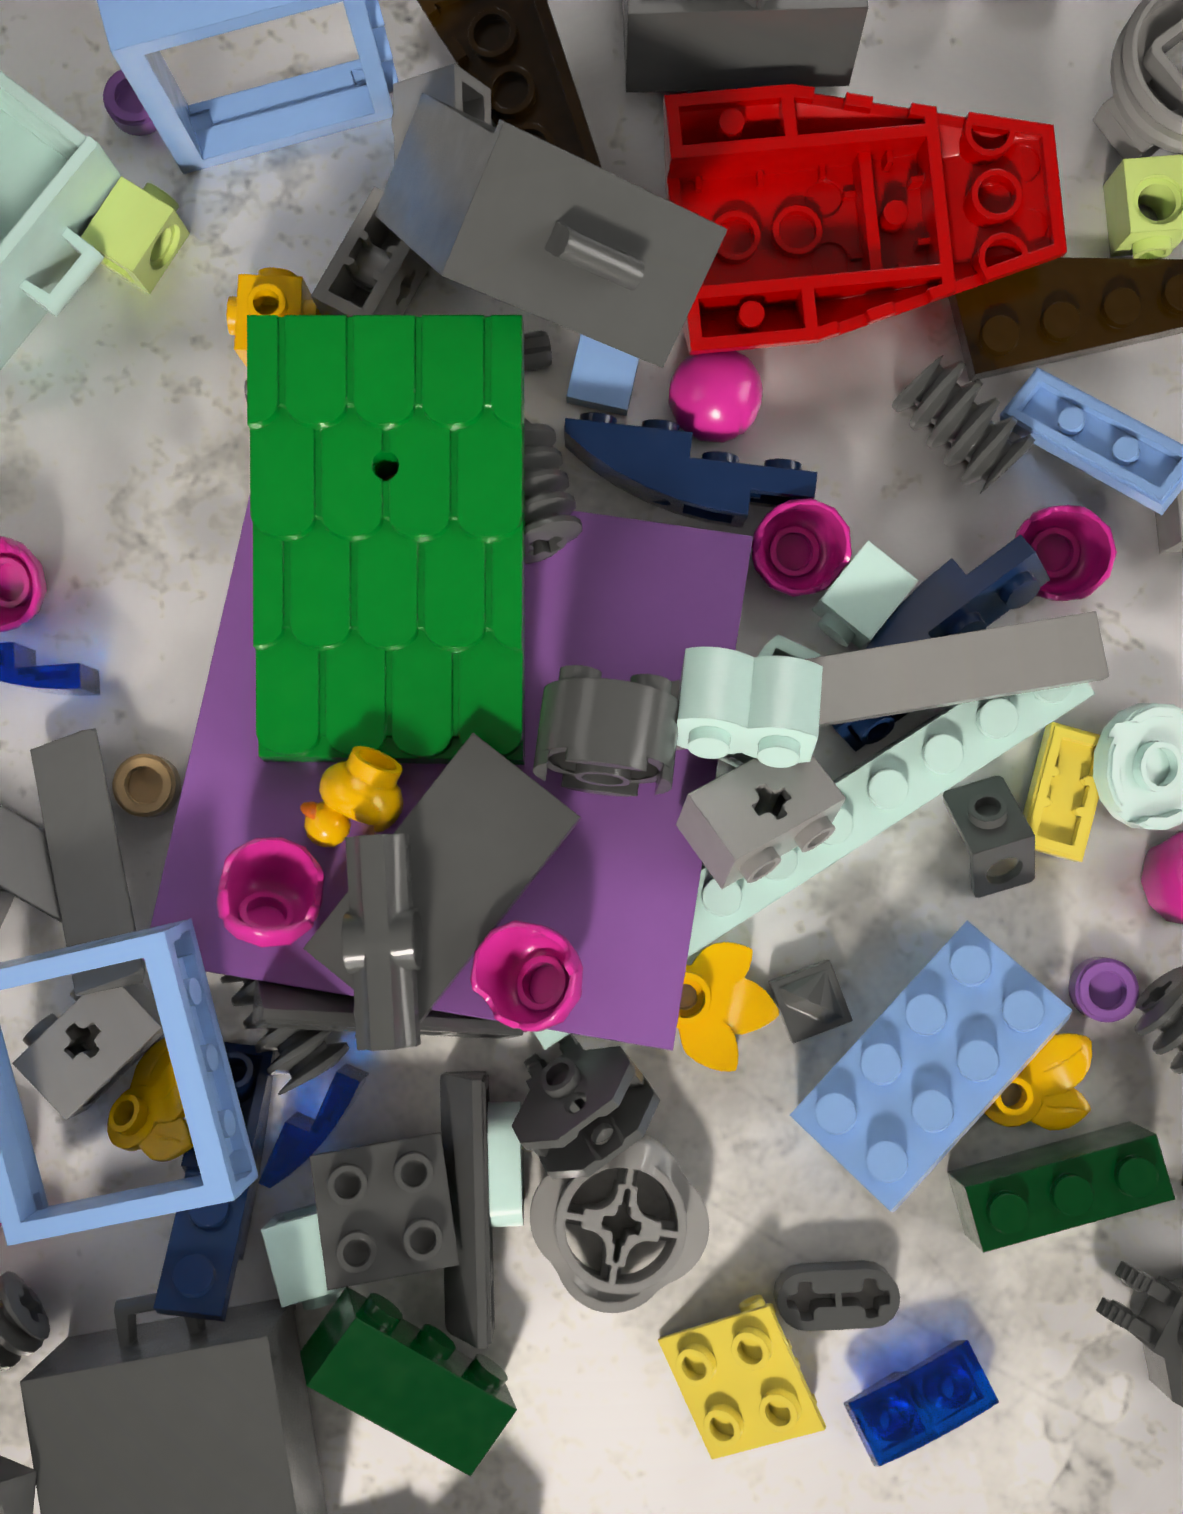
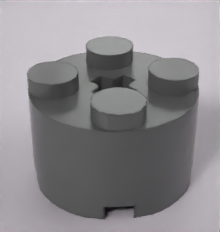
M566 665L561 667L558 681L549 683L543 689L533 765L534 775L546 781L547 769L563 774L561 787L599 795L638 796L639 784L656 782L655 795L670 791L673 784L679 709V700L671 695L672 682L665 677L653 674H636L630 677V681L602 678L601 671L589 666Z

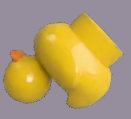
M365 746L353 747L347 761L338 762L330 766L321 776L319 792L323 801L319 803L313 801L304 802L300 805V810L305 814L304 829L307 837L317 846L335 847L342 843L345 837L349 835L350 819L373 825L375 832H383L391 827L401 815L404 804L401 789L397 785L403 771L402 766L395 759L381 751Z

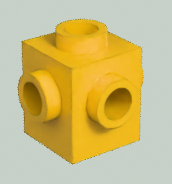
M269 267L260 269L258 275L238 274L237 296H230L228 298L226 317L229 334L235 335L234 350L247 367V315H278V317H285V315H321L311 298V293L302 276H296L295 273L286 269Z

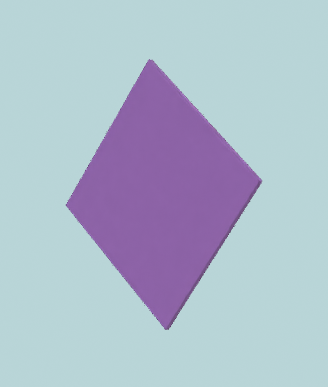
M249 496L150 928L192 918L205 972L354 997V990L303 949L348 892L346 840L335 847L315 845L305 833V814L300 810V805L304 802L313 801L319 803L323 801L319 792L321 776L326 769L336 763L264 762L258 753V738L256 735V649L253 647V522L250 516ZM573 511L571 515L579 518L582 523V532L579 536L568 542L552 557L540 562L525 564V765L515 766L578 814L581 820L497 927L513 920L548 926L566 937L581 959L583 965L581 998L564 1022L547 1030L673 1051L702 861L680 832L676 823L687 795L715 780L719 758H701L692 754L688 749L676 751L672 789L655 795L656 782L641 783L638 787V796L623 797L592 794L561 787L563 774L547 769L546 781L533 773L543 689L549 683L558 681L560 668L566 665L589 666L601 671L602 678L630 681V677L636 674H653L665 677L670 681H677L681 677L686 648L720 647L736 650L753 536ZM399 763L403 771L397 785L401 789L404 804L402 813L397 821L385 831L375 832L373 825L350 819L351 827L347 837L394 834L448 764ZM283 837L305 846L323 869L325 878L322 904L318 917L314 921L313 928L291 945L262 948L239 940L224 927L223 920L218 916L216 902L224 861L232 850L254 838ZM473 956L432 1010L497 1021L494 1019L493 1012L486 1001L472 989L470 977Z

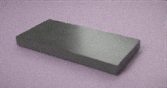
M474 733L471 734L394 832V834H409L413 907H417L419 910L423 929L422 968L417 971L420 1024L472 959L475 950L487 934L498 926L581 820L578 814ZM347 892L303 949L354 990L353 975L348 974L346 971L341 945L342 921L344 914L349 911V895Z

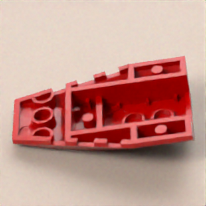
M797 84L664 95L666 199L728 229L682 326L690 355L819 343L1063 257L1067 253L1054 125L969 112L966 117L938 113L937 106L911 103L909 108L873 102V96L848 92L844 98L814 93L815 87Z

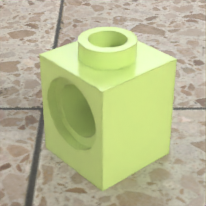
M1183 154L1123 159L1103 185L1110 257L1133 255V259L1165 258L1183 240ZM1138 204L1150 207L1156 213L1158 221L1145 217L1141 213Z
M121 176L81 235V238L104 256L100 264L148 294H151L190 233L176 213L179 205L171 196L151 183H146L144 188L141 189Z

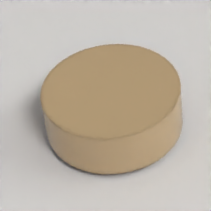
M137 754L126 759L117 768L113 778L112 789L115 800L127 813L138 817H157L167 813L177 803L181 793V779L175 766L167 759L152 754Z

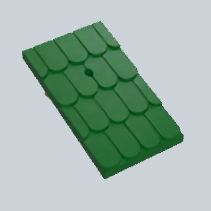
M247 315V425L250 428V516L253 522V647L256 649V735L258 738L259 757L264 762L338 763L347 761L353 747L365 746L389 755L398 763L449 764L471 734L474 733L514 765H525L524 323L522 315H422V317H415V315H353V317H347L346 315H285V317H278V315Z

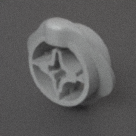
M644 1135L643 1138L591 1175L593 1176L606 1169L618 1168L617 1179H614L612 1190L605 1200L597 1204L570 1203L578 1188L590 1177L552 1179L549 1175L541 1181L532 1199L530 1226L536 1245L553 1265L569 1294L582 1305L595 1311L621 1313L641 1306L652 1298L658 1290L688 1273L699 1261L707 1245L709 1218L703 1199L682 1173L672 1153L662 1143L648 1135ZM611 1136L603 1142L596 1143V1145L606 1143L611 1138ZM638 1170L652 1176L662 1187L669 1202L671 1221L658 1219L654 1215H648L640 1211L637 1204L638 1187L636 1186ZM622 1201L626 1203V1213L636 1223L634 1228H623L620 1238L616 1240L615 1246L612 1231L602 1221L605 1215L615 1216L618 1211V1205H622ZM565 1223L580 1225L582 1229L593 1231L601 1237V1256L603 1258L601 1271L587 1267L575 1256L567 1242ZM643 1241H667L660 1254L648 1266L631 1274H621L622 1267H625L628 1253L636 1244Z

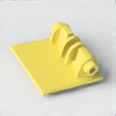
M760 1294L743 1300L738 1305L741 1313L665 1335L658 1339L712 1460L826 1429L825 1422L817 1407L815 1395L809 1390L800 1370L799 1360L797 1357H794L792 1345L786 1339L777 1320L776 1310L772 1303H765Z

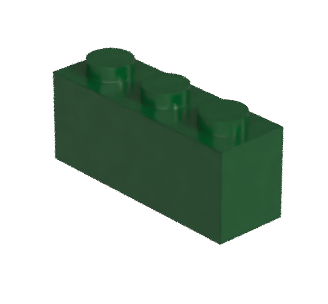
M1130 1121L947 1172L964 1234L983 1253L1175 1200L1157 1134Z
M346 1287L300 1351L307 1387L469 1476L473 1474L517 1411L505 1383L508 1377L499 1365L481 1354H476L474 1359L456 1350L454 1342L444 1332L430 1324H424L420 1329L404 1320L400 1310L388 1299L377 1293H370L368 1298L353 1289Z

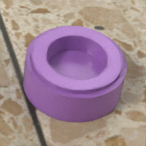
M120 69L115 72L104 87L103 102L106 111L116 126L123 132L135 136L148 135L157 131L122 70Z
M1106 957L1089 958L1074 969L1069 980V996L1074 1007L1082 1015L1100 1022L1119 1021L1131 1013L1138 1001L1139 985L1135 974L1126 964L1115 959Z

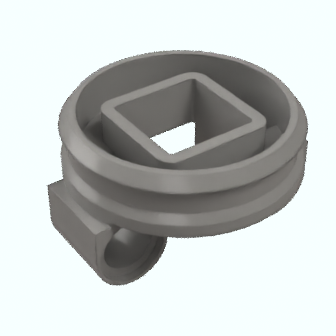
M1142 0L1116 41L1110 69L1114 95L1102 104L1094 116L1093 122L1122 159L1150 157L1160 148L1176 154H1183V76L1165 54L1183 40V0Z

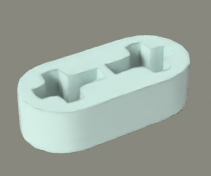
M521 1101L488 1102V1188L491 1227L524 1226L523 1146L512 1128V1124L522 1106Z

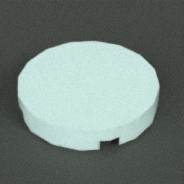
M1138 703L1119 711L1102 730L1094 750L1093 779L1098 796L1113 818L1132 828L1168 830L1183 823V713H1181L1183 710L1174 704Z

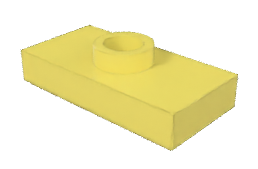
M1051 722L1045 727L1023 810V815L1035 834V851L1074 862L1083 861L1099 800L1093 779L1094 750L1100 738L1099 734L1056 722Z

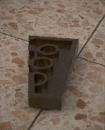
M417 0L456 64L491 89V119L496 126L499 119L602 168L548 0Z
M1060 257L949 296L969 382L978 378H988L1183 333V259Z

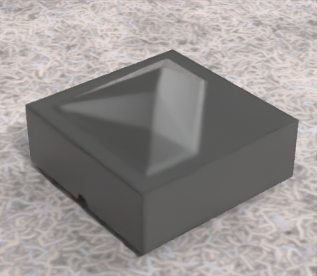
M828 959L768 981L789 1039L793 1044L853 1021L832 964Z

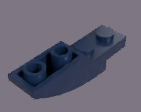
M598 412L580 414V419L565 418V447L581 462L614 486L647 503L678 515L707 523L743 528L748 517L749 505L775 508L777 505L792 499L815 498L818 472L802 470V464L794 460L775 458L765 460L764 466L739 463L737 455L720 451L705 452L702 454L701 459L691 458L693 432L679 431L680 426L671 421L650 419L643 421L642 426L617 424L616 417Z
M1021 534L967 575L951 558L923 581L897 607L865 649L985 630L987 626L1010 609H1017L1029 603L1037 595L1040 587L1047 583L1050 578L1036 551ZM909 712L832 726L857 752L866 744H874L885 738L893 730L895 723Z
M224 1042L259 1176L273 1076H269L266 1070L275 1060V1051L257 1053L254 1048L255 1045ZM194 1147L183 1154L181 1167L185 1172L184 1178L201 1175ZM259 1177L235 1201L176 1212L153 1306L158 1314L225 1322L238 1260H243Z

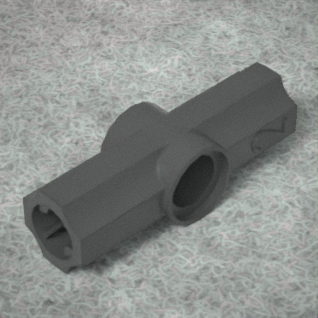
M373 834L345 837L349 911L344 914L342 921L341 945L346 971L348 974L353 975L357 1050L380 1051L417 1047L421 1044L417 971L422 968L424 945L421 916L418 908L413 907L409 834Z

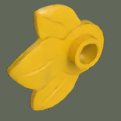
M720 942L707 946L698 954L691 965L686 964L684 984L691 985L695 989L696 998L689 1007H680L677 1022L681 1043L686 1054L701 1065L725 1072L737 1069L739 1055L735 1034L743 1035L758 1030L779 1016V1009L766 990L754 981L745 978L752 961V949L732 942Z
M1075 1033L1055 1034L1012 1082L1017 1083L1020 1087L1021 1097L1019 1101L1012 1106H1005L1000 1095L984 1114L990 1120L1002 1126L1016 1127L1031 1121L1050 1131L1067 1129L1080 1122L1091 1111V1107L1085 1097L1074 1087L1084 1079L1091 1065L1092 1042L1090 1038Z
M165 1038L156 1042L140 1059L135 1068L130 1088L123 1092L114 1102L107 1122L108 1136L113 1145L126 1151L141 1149L150 1159L159 1162L171 1161L193 1147L186 1119H184L185 1113Z

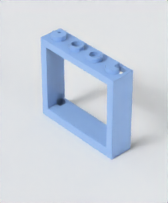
M97 0L110 51L183 174L392 118L393 106L389 93L393 92V84L399 81L378 0ZM343 1L359 59L188 105L160 51Z
M192 918L0 962V990L144 958L201 1174L199 1176L48 1206L0 1026V1223L2 1224L7 1246L235 1201L259 1177Z

